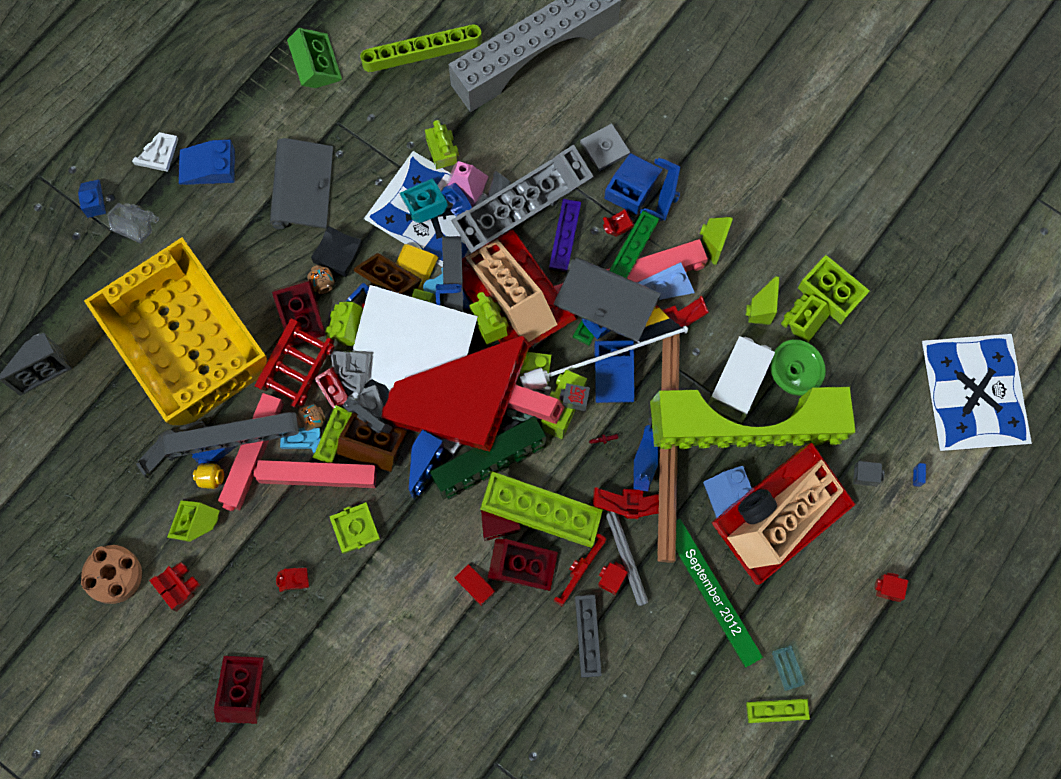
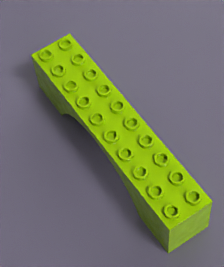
M850 387L811 388L799 398L794 412L786 421L767 427L744 426L727 420L705 402L698 390L659 391L650 401L654 447H660V449H671L672 446H679L680 449H688L691 446L709 448L711 447L710 445H718V448H726L730 445L747 447L749 446L748 444L764 447L767 444L785 446L786 443H793V446H801L805 443L822 445L823 442H830V445L842 444V441L849 439L851 435L856 433Z

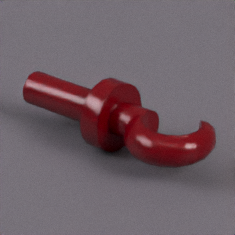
M603 434L600 438L589 440V444L600 442L607 444V441L618 439V434L611 436Z

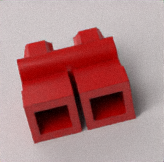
M182 562L173 568L168 566L159 576H154L149 580L168 606L176 612L195 596L193 593L200 587L199 582L193 576L186 582L183 581L182 577L189 570Z

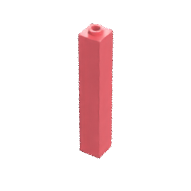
M515 385L507 406L508 408L557 424L565 408L556 398Z
M263 393L252 419L278 415L281 413L284 403L279 398ZM269 440L241 445L218 499L223 504L222 508L232 512L234 509L241 510L254 478V467L257 466L258 460L262 459Z
M258 460L257 466L254 467V478L260 484L376 488L377 468L375 465Z

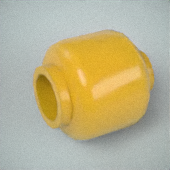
M201 463L193 472V480L196 481L197 486L200 488L215 489L223 483L224 471L218 464Z

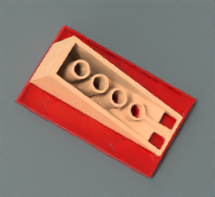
M513 229L462 258L463 290L471 302H478V293L484 292L486 297L491 296L493 302L498 303L501 309V317L505 316L509 327L506 328L508 335L498 339L499 343L524 336L531 347L550 336L551 333H555L576 320L574 314L553 305L558 295L557 290Z
M809 443L776 468L736 503H733L711 523L749 576H751L754 583L759 585L854 507L855 503L813 443ZM767 489L777 503L775 511L759 523L748 524L738 511L739 504L751 493Z

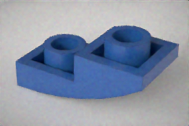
M456 183L444 187L441 191L446 199L453 204L450 211L456 217L472 208L467 197Z

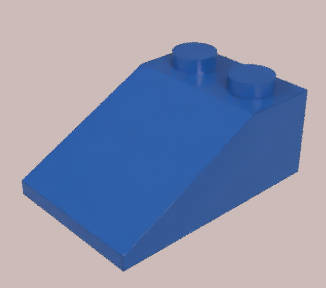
M212 140L180 150L179 185L234 183L235 148L231 140Z

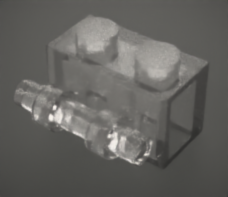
M117 203L107 214L110 230L140 244L152 233L151 222L156 224L159 220V217L155 216L153 212L144 211L139 206L128 203L124 205Z

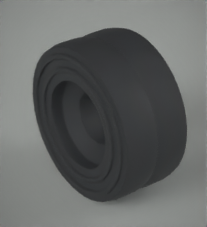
M761 489L748 495L739 504L738 511L748 524H756L768 518L775 511L777 503L767 489Z

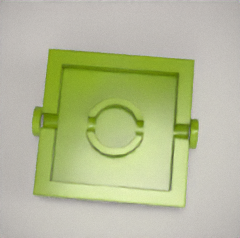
M367 503L353 508L351 506L346 507L344 511L329 516L343 554L356 549L359 550L368 544L380 540Z

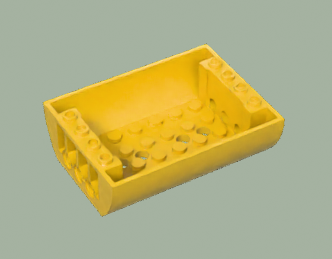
M183 237L84 300L165 422L170 425H185L197 421L258 380L267 363L266 355ZM169 308L167 315H160L161 309ZM173 322L179 323V327L176 330H170V325ZM198 351L199 357L195 360L190 359V354ZM203 366H209L207 374H200V369Z

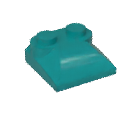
M433 178L399 193L411 214L412 220L416 223H423L443 214L448 206L445 197Z

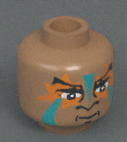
M321 265L312 267L307 276V279H310L313 291L319 294L331 291L335 283L330 269Z
M311 404L300 408L297 417L298 427H303L306 431L322 427L325 417L321 407Z

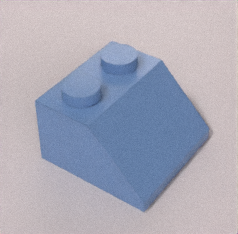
M743 466L724 471L703 482L716 518L752 489Z

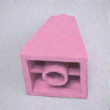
M458 161L453 166L446 186L456 183L473 208L477 199L484 191L488 176L473 165Z

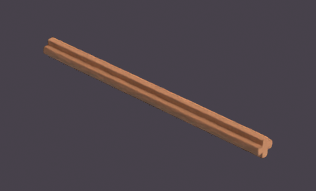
M680 334L663 339L661 391L679 390ZM672 446L671 449H660L658 562L673 563L676 561L678 446Z

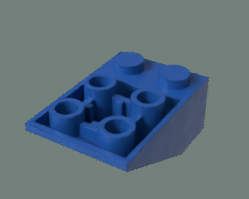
M630 153L608 184L604 199L637 215L663 169Z
M595 341L594 358L632 346L633 341ZM634 349L594 362L596 403L634 402Z
M423 429L413 443L411 452L409 492L414 499L417 495L420 496L425 488L423 484L427 478L431 479L432 477L430 471L434 470L437 462L441 463L446 454L443 441Z

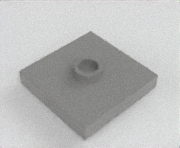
M612 124L580 140L581 145L598 171L609 167L630 154L629 149Z

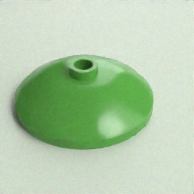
M788 340L774 350L775 354L771 360L770 369L775 382L784 391L793 395L803 396L811 388H819L825 378V364L821 354L815 347L802 340Z

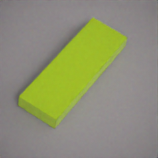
M337 405L334 406L313 458L324 463L333 462L337 452L338 438L352 413Z
M808 699L746 703L748 723L810 720Z

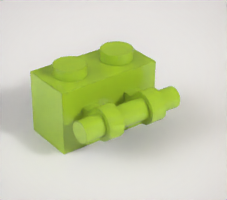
M436 120L433 122V128L425 130V138L437 170L456 164L459 152L457 146L452 144L454 140L452 131L447 130L446 124L441 125L440 120Z
M484 292L478 293L479 301L469 306L471 315L477 316L476 325L486 344H489L507 336L506 328L509 325L505 316L501 317V309L498 303L493 302L491 296L486 297Z
M803 294L800 299L794 302V307L790 312L784 315L781 325L785 328L790 325L794 335L809 342L831 314L828 304L812 294L810 297Z
M339 302V305L335 304L334 310L330 314V325L326 328V339L330 338L344 346H354L364 308L354 302Z

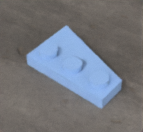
M681 262L638 282L643 286L660 292L659 300L695 293Z

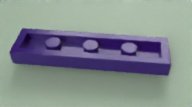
M567 199L562 201L549 270L568 273L581 202Z

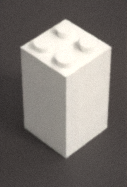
M739 336L708 405L713 410L742 423L775 352L771 351L772 349L766 345L760 346L748 337Z

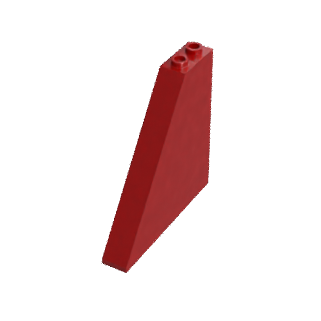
M519 336L396 381L393 388L389 391V398L382 409L381 418L394 426L416 432H421L423 429L435 437L490 452L530 343L524 336Z

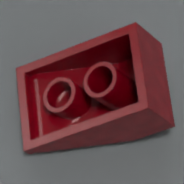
M310 279L272 291L284 330L292 318L301 323L300 328H302V331L315 338L326 336ZM297 337L294 338L291 345L299 344L306 341Z
M495 539L488 578L550 591L558 552L508 539Z
M223 656L214 704L216 722L257 724L264 669L263 657Z

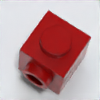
M617 562L614 564L609 563L608 567L603 566L599 574L601 580L598 586L616 596L628 572L625 571L623 565Z
M887 572V574L877 578L875 582L876 596L901 602L905 600L908 580L898 578V574Z

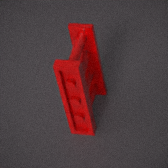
M291 318L254 386L263 391H266L267 388H272L293 399L294 401L291 406L299 409L300 406L305 404L307 400L306 394L327 355L330 356L335 348V345H333L335 341L327 338L323 342L302 331V328H300L301 323ZM299 337L320 348L321 351L317 358L314 359L293 348L291 344L294 338ZM290 354L311 365L312 367L308 375L305 376L284 365L282 360L285 355ZM281 371L302 382L303 384L298 393L275 382L273 378L275 373Z

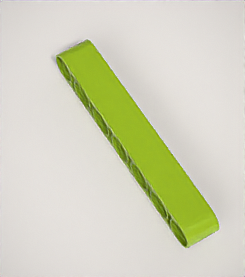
M468 25L369 48L362 51L360 55L362 66L365 71L374 72L473 49L482 43L481 29L477 25Z

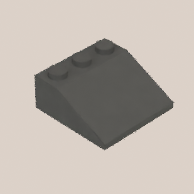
M45 333L36 334L24 343L0 373V381L21 396L71 370L72 367L64 351Z

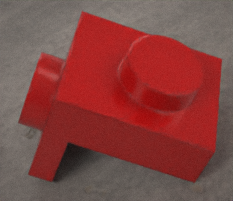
M626 209L610 218H603L605 223L603 227L606 233L615 237L634 227V223Z
M290 568L278 572L276 585L279 587V592L308 588L307 568Z

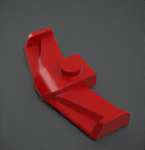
M700 296L680 311H677L676 306L662 310L681 327H687L709 313L703 296Z
M595 487L593 490L594 507L623 515L627 519H638L643 516L659 514V494L643 497V491L623 489L621 496Z
M597 534L596 539L598 541L585 559L581 557L579 562L577 560L573 562L569 569L572 571L570 574L572 579L561 597L554 598V602L564 606L578 581L605 544L606 538Z

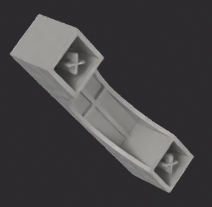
M621 0L553 1L449 64L451 86L470 112L474 111L500 95L514 74L540 52L570 38L583 37L591 40L616 25L619 21Z

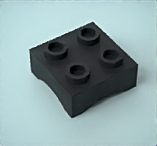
M328 226L311 259L313 263L322 267H328L331 271L347 277L363 247L362 240L343 234Z

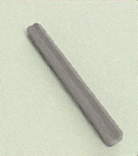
M609 512L606 517L623 565L628 572L627 576L638 606L648 603V599L618 514Z

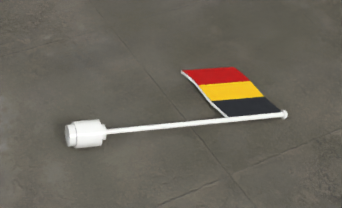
M656 305L638 344L551 373H547L546 370L543 371L542 368L524 373V376L520 377L522 387L533 391L546 387L547 382L550 381L549 377L563 373L565 370H572L682 332L686 334L688 328L686 326L681 327L671 320Z

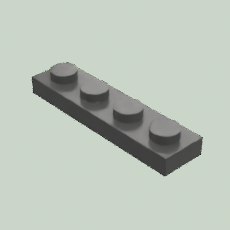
M595 595L575 596L581 678L601 677Z

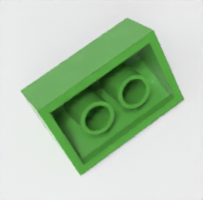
M298 28L287 39L301 86L318 88L342 80L327 33Z

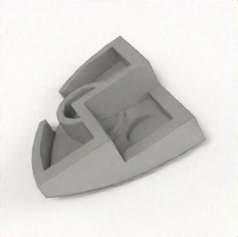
M333 350L331 354L332 366L335 373H339L344 379L342 384L354 392L362 393L368 376L371 354Z

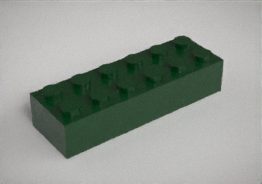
M534 416L496 436L490 452L474 448L430 471L432 479L443 500L446 498L448 500L453 499L458 495L459 491L473 488L476 485L475 483L480 480H488L492 471L503 472L515 461L517 463L524 461L530 453L537 454L541 452L546 445V435Z

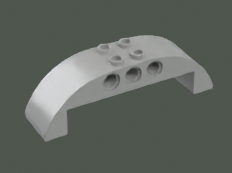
M572 145L511 185L453 218L451 222L470 252L473 253L591 179L593 175L576 147Z

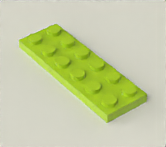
M493 471L490 474L480 510L590 548L594 545L603 511Z

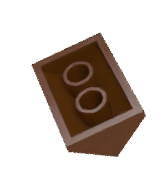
M376 253L354 268V272L377 287L412 297L414 289H417L422 281L416 275L379 253Z

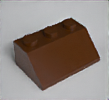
M352 413L338 438L337 454L392 472L398 460L407 430L392 426L393 428L390 433H378L369 427L368 421L365 423L357 417L358 414Z

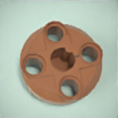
M108 545L97 547L83 566L81 586L90 597L101 603L116 604L123 602L137 591L141 583L142 568L140 562L131 551L122 546ZM107 553L106 559L101 561L102 555ZM129 561H132V566L127 569V563ZM96 580V585L91 588V583ZM122 587L121 594L116 596V591Z

